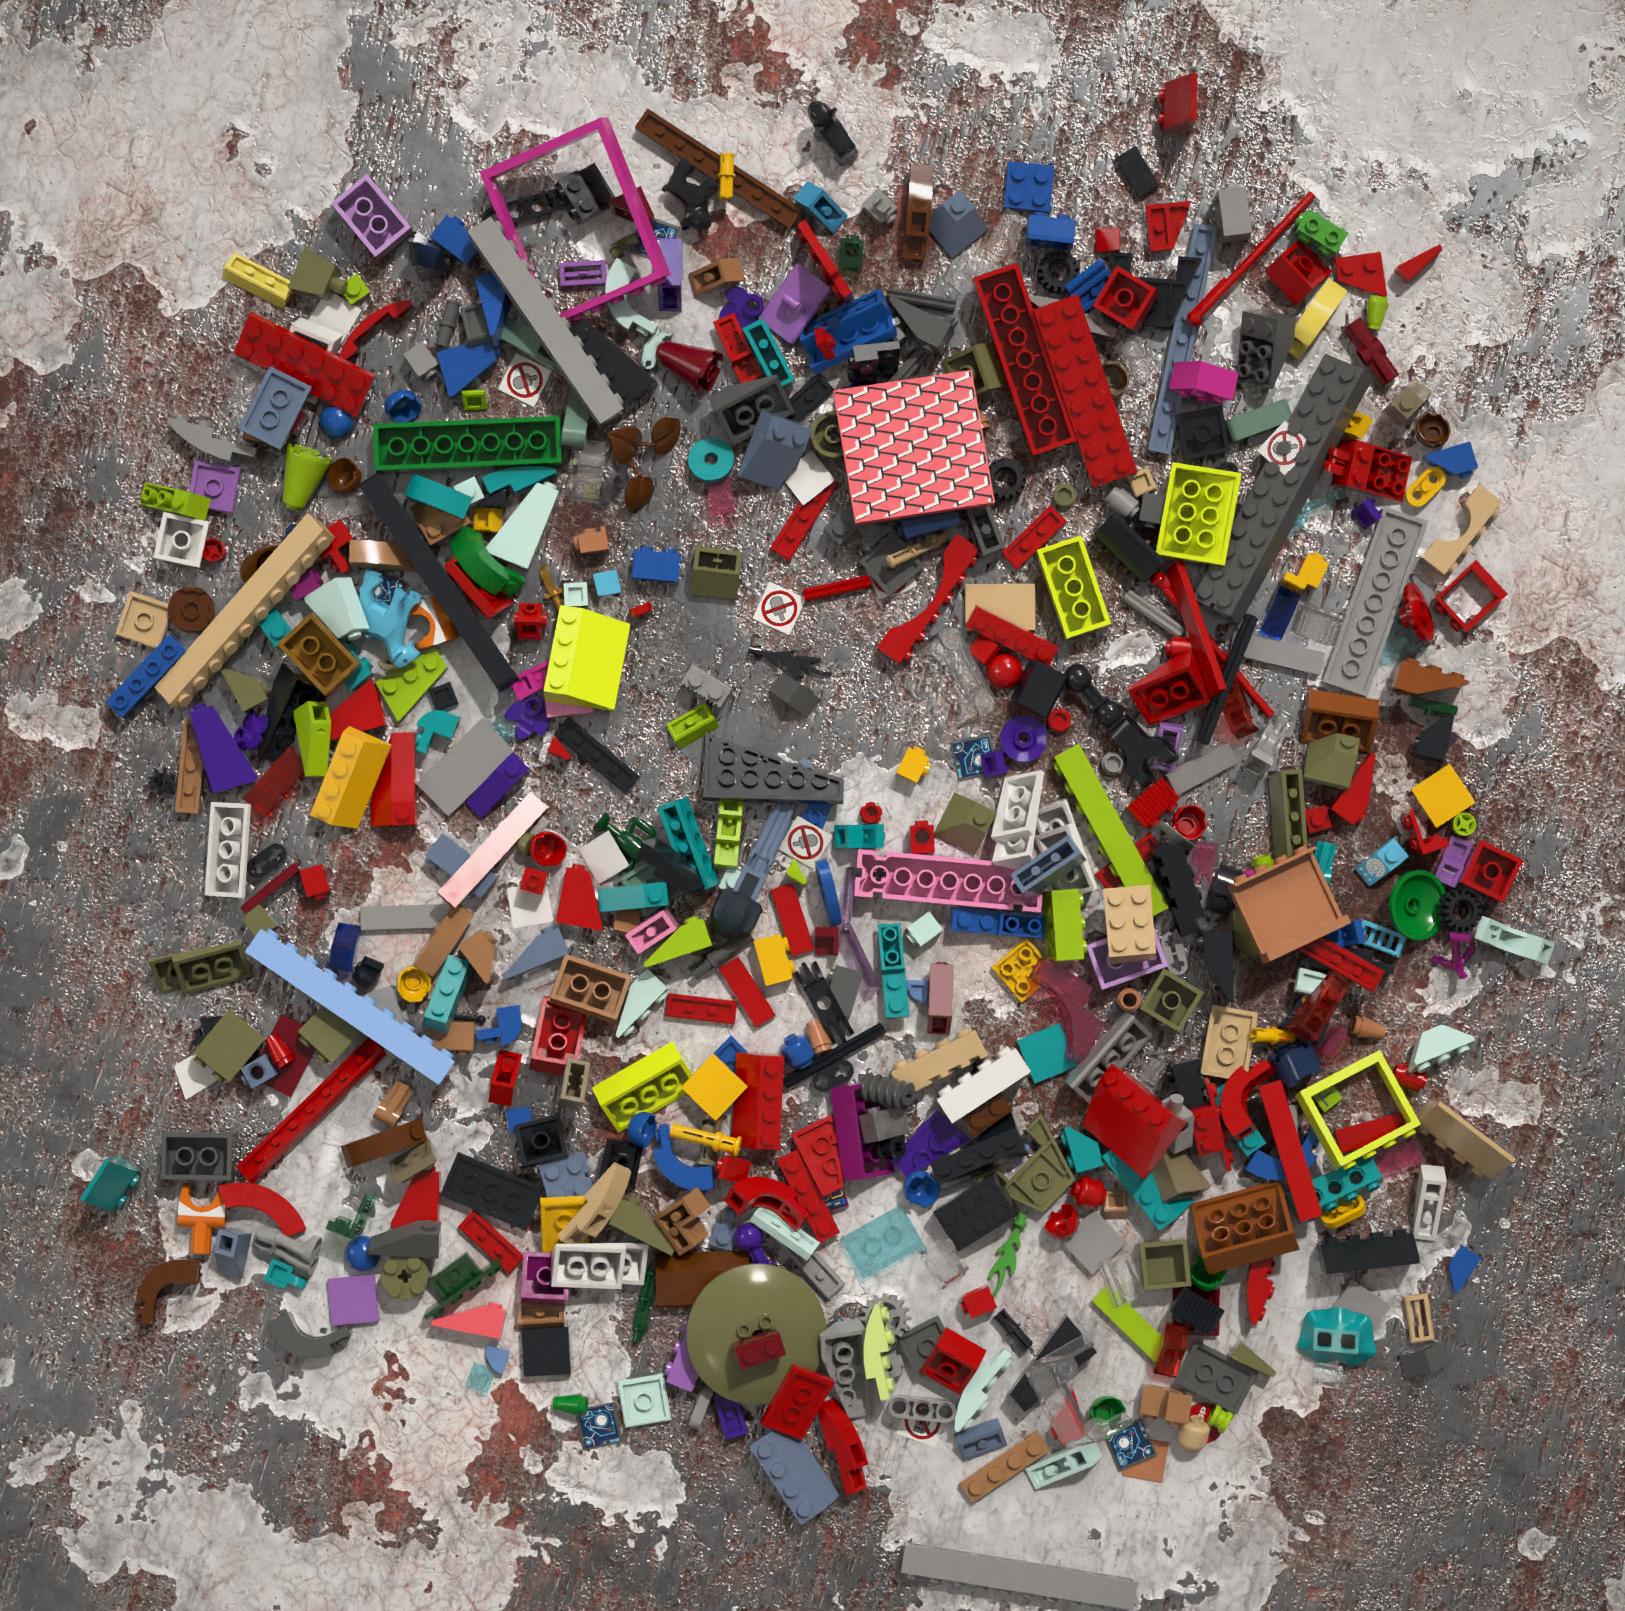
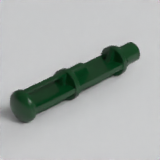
M646 1270L644 1285L641 1286L632 1326L634 1331L632 1341L641 1342L642 1335L646 1331L656 1283V1273L653 1270Z

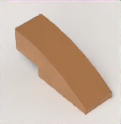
M350 540L349 564L351 568H374L375 571H417L398 543Z
M460 904L455 909L450 907L415 956L413 965L433 977L460 939L474 913Z

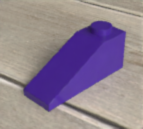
M512 752L465 803L482 819L531 769Z

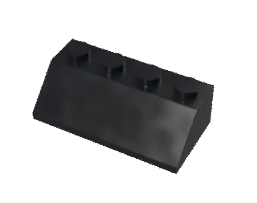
M1406 1228L1393 1229V1234L1385 1235L1383 1231L1369 1232L1370 1236L1360 1237V1234L1346 1235V1239L1337 1240L1336 1236L1325 1237L1323 1242L1317 1243L1320 1269L1325 1274L1418 1264L1420 1263L1414 1234L1407 1232Z

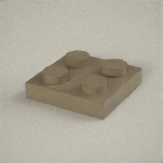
M430 1138L389 1162L391 1176L396 1185L401 1182L406 1183L415 1176L414 1174L421 1170L427 1171L435 1165L437 1157Z

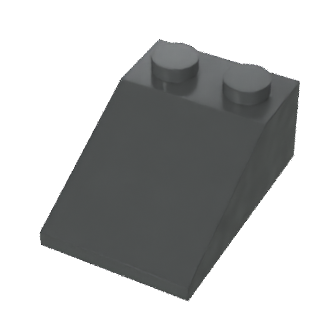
M777 375L731 385L708 397L733 446L753 435L761 410L784 418L794 413L793 407Z

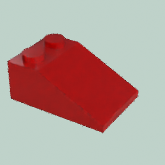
M1191 73L1167 81L1163 89H1159V103H1163V112H1159L1158 126H1162V133L1190 134L1197 120V73Z
M1192 651L1170 659L1127 689L1148 726L1209 703L1212 700L1209 697L1197 659Z
M543 995L529 1070L562 1076L567 1058L579 1059L587 1015L550 1003V997Z

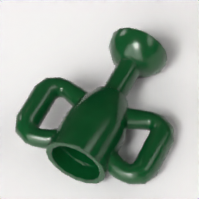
M607 812L602 815L592 829L599 832L603 830L607 832L609 830L611 835L616 838L615 841L619 849L629 857V866L623 869L622 872L632 870L635 862L638 863L640 861L637 856L641 841L656 837L654 827L639 817L631 819L626 831L623 830L621 832L610 823V816ZM638 826L649 836L642 839L633 833L634 827Z

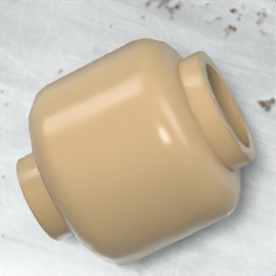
M1191 1415L1188 1424L1182 1423V1427H1179L1177 1441L1184 1450L1198 1452L1207 1445L1210 1427L1204 1422L1202 1417Z

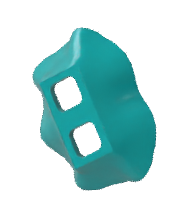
M1342 1307L1312 1310L1307 1312L1304 1317L1297 1347L1299 1351L1317 1363L1326 1364L1333 1360H1338L1344 1365L1356 1366L1371 1359L1376 1354L1373 1324L1368 1316ZM1319 1332H1326L1332 1335L1331 1346L1318 1345ZM1343 1334L1355 1336V1347L1353 1349L1341 1346V1336Z

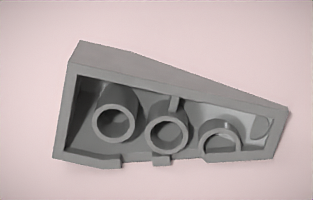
M859 1318L835 1322L819 1334L821 1358L830 1378H833L835 1382V1390L849 1418L871 1415L869 1379H866L864 1367L866 1328Z

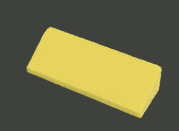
M235 252L223 269V279L281 309L286 306L293 292L287 288L290 280Z

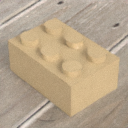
M1150 885L1103 889L1109 964L1157 960Z

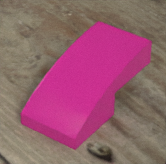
M550 659L517 675L519 681L511 687L519 701L544 689Z

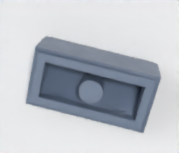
M998 1418L954 1434L963 1461L1007 1445Z

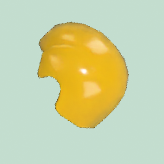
M408 966L398 974L396 989L404 1000L420 1002L431 990V977L416 966Z

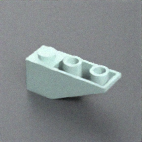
M649 968L630 986L616 1032L617 1038L621 1035L626 1037L635 1028L632 1024L638 1018L642 1021L651 1012L649 1007L654 1002L659 1004L668 995L665 992L668 987Z

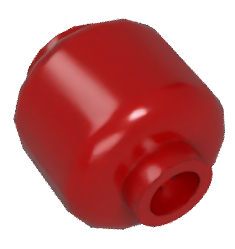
M1083 1176L1078 1182L1072 1184L1070 1194L1073 1195V1201L1077 1206L1095 1210L1104 1204L1107 1190L1101 1181Z

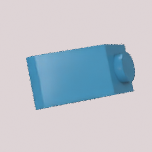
M809 181L803 185L793 198L805 212L833 234L848 217L823 189Z

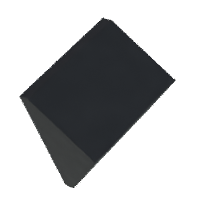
M1029 659L1009 701L1048 718L1068 676L1038 660Z
M559 1114L514 1125L523 1169L569 1157L568 1143Z
M608 1137L599 1179L615 1162L630 1169L631 1175L626 1189L635 1190L643 1147L636 1146L628 1140Z

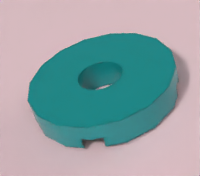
M713 437L705 438L695 443L688 456L691 473L695 478L705 481V483H716L724 480L731 473L735 463L733 450L728 443ZM709 456H715L718 459L714 465L706 464L705 460Z

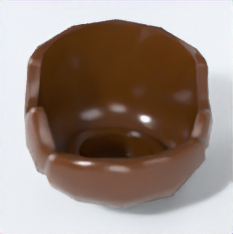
M1425 412L1419 417L1415 426L1417 440L1428 448L1441 447L1448 441L1451 433L1449 422L1441 414Z
M347 457L337 459L326 472V477L330 483L328 486L338 495H347L354 492L359 487L358 484L361 483L362 473L360 468L352 459Z

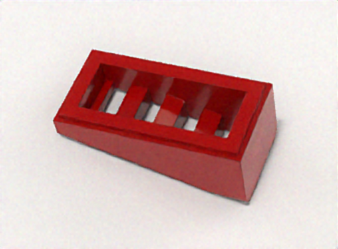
M1438 245L1400 264L1394 272L1408 284L1440 254L1442 247Z

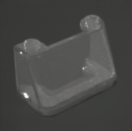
M947 628L915 647L920 658L924 656L931 657L935 664L945 660L965 699V701L956 705L960 709L958 717L953 720L957 730L993 712L996 706L994 695L962 634L957 629Z

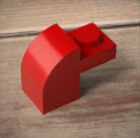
M339 519L327 528L335 538L329 547L320 554V557L324 561L332 557L333 560L330 563L337 573L341 571L344 575H347L353 569L340 551L350 545V540L355 539L343 521Z

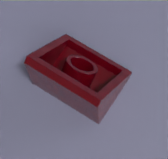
M639 186L637 191L653 230H656L657 224L654 214L641 186ZM624 194L610 199L609 206L613 215L634 222Z

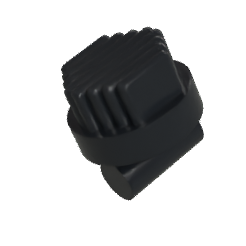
M364 956L363 960L357 963L352 979L358 985L368 989L380 978L384 963Z

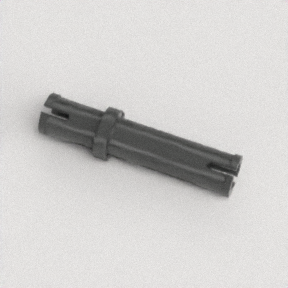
M749 934L743 939L729 940L712 953L708 952L705 954L706 957L690 967L689 970L699 980L712 969L716 970L719 968V964L754 941V939Z

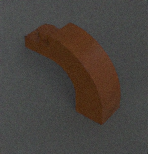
M419 1118L340 1147L347 1167L350 1168L414 1146L428 1139Z
M196 1258L169 1260L154 1268L144 1278L136 1295V1299L145 1300V1303H141L139 1308V1317H142V1324L151 1325L154 1323L158 1297L167 1284L182 1282L196 1285L199 1283L203 1260Z

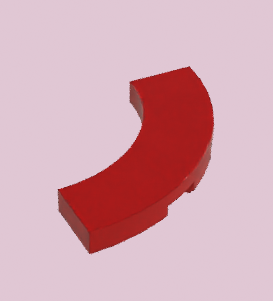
M229 1183L216 1187L224 1209L232 1207L257 1209L265 1213L286 1236L307 1230L296 1209L284 1197L269 1188L253 1183Z

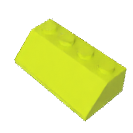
M672 1041L593 1086L592 1090L601 1108L619 1133L627 1128L631 1117L637 1113H654L687 1094L681 1086L690 1078L692 1072Z

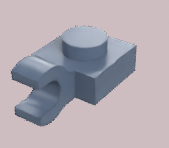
M726 1208L723 1223L716 1221L710 1245L730 1251L733 1250L735 1242L734 1232L737 1227L732 1226L735 1215L733 1209Z

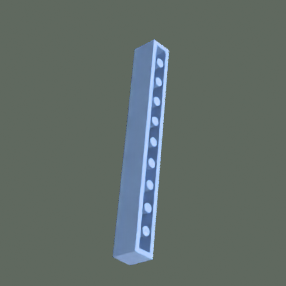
M268 928L266 932L260 929L245 952L426 1077L441 1085L456 1063L452 1060L454 1057L452 1053L444 1048L441 1051L434 1048L433 1044L435 1042L424 1034L421 1038L413 1033L414 1027L405 1021L399 1024L394 1020L396 1015L386 1008L380 1011L375 1007L376 1001L367 995H364L363 998L355 993L357 988L347 981L344 985L336 980L338 975L328 968L322 971L316 967L319 962L309 955L303 958L297 954L299 949L290 942L284 945L278 941L280 936Z

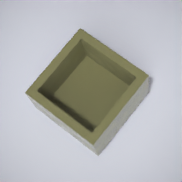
M1185 1237L1138 1241L1141 1280L1144 1290L1191 1286L1188 1246Z

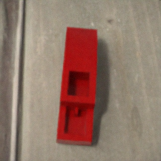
M1274 1257L1249 1263L1245 1301L1249 1322L1254 1325L1257 1324V1321H1262L1266 1312V1308H1263L1267 1299L1270 1300L1275 1290V1287L1272 1286L1274 1282L1266 1278V1275L1271 1274L1274 1269Z
M834 1398L826 1400L818 1411L827 1450L835 1449L846 1495L855 1494L867 1488L862 1468L869 1464L861 1439L844 1409Z

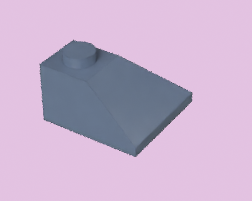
M959 190L931 214L929 231L951 259H953L987 232L988 228L975 207L963 192Z

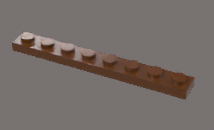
M647 108L635 126V130L678 158H685L693 165L692 167L720 184V179L717 177L718 173H720V155ZM734 165L736 178L733 179V193L790 230L803 209Z

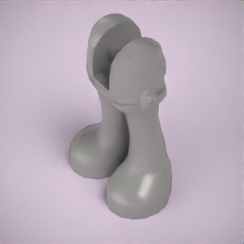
M259 1225L256 1228V1238L254 1240V1247L270 1257L272 1255L280 1257L297 1267L301 1272L312 1275L319 1262V1255L317 1253L322 1243L321 1237L313 1235L306 1242H299L286 1236L277 1228Z

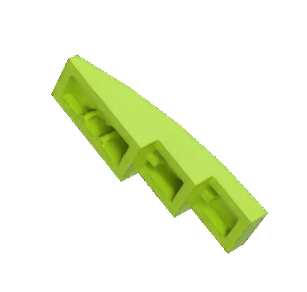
M720 801L714 867L737 869L744 802Z

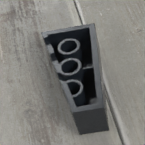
M1191 1058L1169 1063V1069L1165 1071L1168 1083H1173L1174 1092H1171V1095L1179 1094L1183 1096V1105L1188 1110L1208 1105L1209 1101L1203 1092L1205 1090L1204 1078L1198 1070L1201 1067L1200 1059ZM1194 1135L1192 1146L1184 1150V1152L1188 1151L1190 1156L1198 1155Z

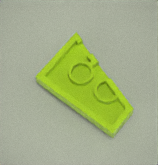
M435 647L419 656L408 666L391 672L375 683L395 718L400 722L448 667Z

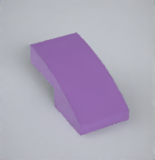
M1451 833L1448 840L1450 846L1445 847L1434 875L1440 882L1455 888L1473 847V842Z

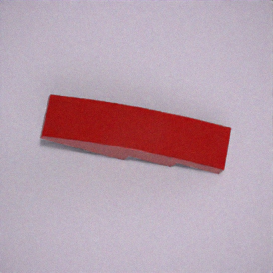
M732 313L714 321L715 329L739 382L744 383L763 378L735 314Z

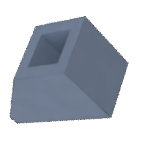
M232 1227L218 1229L213 1252L220 1273L238 1279L243 1278L252 1233Z

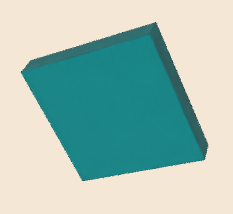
M1060 1023L1017 1040L1026 1065L1031 1071L1030 1075L1034 1084L1078 1066Z

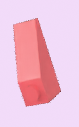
M489 1302L488 1305H481L434 1318L431 1325L500 1339L503 1333L507 1309L502 1308L503 1304Z

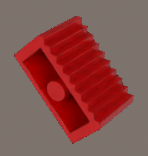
M1160 777L1125 809L1143 829L1147 826L1152 829L1161 821L1159 816L1166 811L1169 814L1178 806L1176 801L1180 797Z

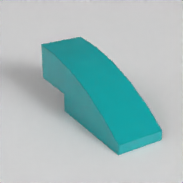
M521 466L495 471L483 476L482 479L491 496L510 487L513 488L517 495L534 487L537 482L542 483L558 474L555 468Z

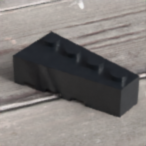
M585 318L569 329L574 337L577 335L583 342L584 348L582 349L586 355H591L598 365L596 369L599 374H605L611 383L609 388L613 394H619L624 402L623 408H626L658 385L652 376Z
M1173 839L1149 848L1148 851L1180 937L1209 928L1207 922L1210 921V917L1206 908H1202L1200 902L1202 895L1198 886L1195 887L1193 881L1194 873L1190 864L1188 865L1186 851L1182 842Z
M1066 1313L1009 1390V1394L1024 1412L1097 1353Z

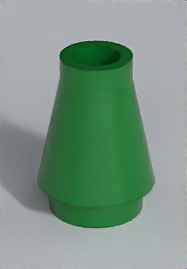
M582 1393L554 1396L553 1410L579 1417L581 1414L586 1415L588 1411V1396H583Z

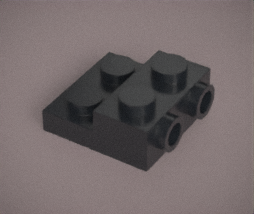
M595 163L561 178L554 186L558 199L565 203L569 217L576 221L578 226L609 210L610 199L615 198L614 193Z
M899 341L852 346V355L848 356L849 368L847 369L848 381L853 382V387L877 384L878 376L889 377L895 375L899 369Z
M1222 406L1175 414L1182 460H1188V463L1192 464L1203 462L1202 457L1211 455V460L1224 458L1225 452H1230Z

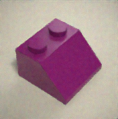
M523 1252L520 1304L567 1306L569 1287H551L552 1253Z

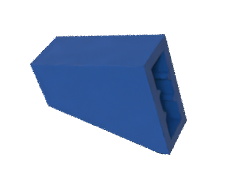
M492 341L474 346H469V343L436 352L450 399H456L462 394V391L467 390L498 363L497 356L501 355L498 346L494 347Z

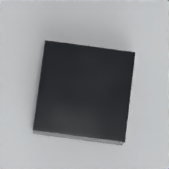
M451 682L428 690L436 710H444L459 704Z

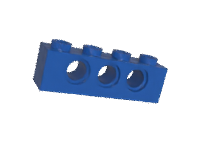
M169 634L105 702L121 718L127 719L155 690L154 687L186 652L187 648L173 635Z

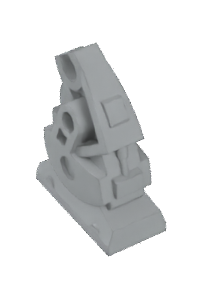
M1282 710L1277 718L1267 725L1255 743L1251 754L1241 764L1243 768L1259 777L1265 774L1272 766L1274 757L1283 743L1286 732L1283 730L1291 714Z

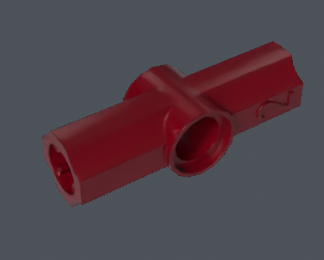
M1361 317L1343 329L1355 346L1359 359L1366 367L1370 368L1381 386L1399 376L1398 371L1386 355L1385 347L1377 337L1372 335Z

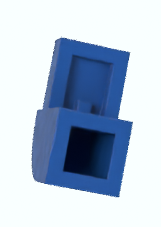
M1361 919L1351 921L1350 924L1324 936L1341 947L1366 942Z
M521 1005L497 1008L499 1027L476 1031L477 1040L483 1039V1043L486 1044L497 1042V1037H501L503 1046L517 1039L523 1028Z

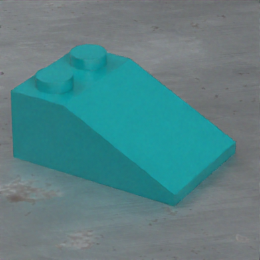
M118 1155L105 1159L80 1200L110 1211L116 1210L117 1207L121 1209L128 1198L125 1194L129 1188L133 1189L140 1180L138 1176L140 1169Z

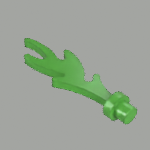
M1019 1212L1017 1218H1014L1013 1223L1016 1224L1013 1233L996 1250L997 1253L1003 1251L1004 1254L995 1262L988 1276L991 1279L996 1271L1000 1272L999 1283L993 1295L998 1293L1003 1284L1006 1267L1010 1266L1012 1275L1015 1273L1016 1253L1012 1244L1016 1243L1018 1247H1021L1020 1229L1021 1226H1027L1025 1221L1028 1216L1024 1213Z

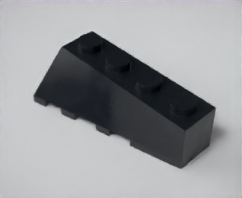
M1010 1112L956 1153L932 1162L930 1165L938 1185L942 1190H946L1029 1155L1014 1116Z

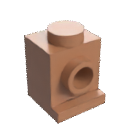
M601 526V531L599 532L596 531V528L582 530L583 534L574 536L575 549L580 550L581 555L609 551L605 526Z

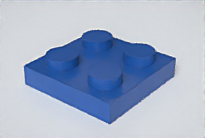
M1008 161L1004 209L1050 213L1054 165Z

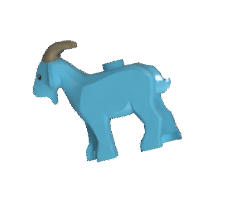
M367 568L360 588L359 601L369 629L363 632L362 635L369 639L377 638L385 644L391 662L385 659L383 662L378 661L377 664L382 670L388 672L399 670L408 666L420 656V652L414 648V641L410 640L408 645L404 646V639L412 609L424 596L413 590H410L408 595L403 589L398 587L395 588L390 606L379 602L375 589L383 583L382 574L372 568Z

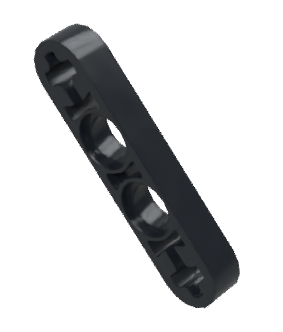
M555 189L506 203L508 211L513 206H520L523 210L520 217L513 218L511 216L514 224L565 210L567 206L565 203L560 205L556 201L552 203L553 208L549 209L546 196H550V200L557 199ZM541 199L544 201L545 207L542 211L537 212L532 209L534 200ZM493 206L485 210L483 220L491 217L490 213L492 212L496 214Z

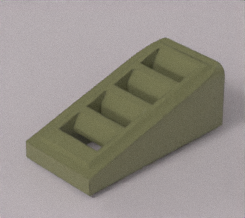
M1237 1341L1227 1353L1231 1359L1271 1377L1276 1375V1371L1241 1341Z

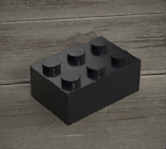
M993 1172L936 1207L933 1211L958 1252L1010 1221L1020 1212L996 1172Z

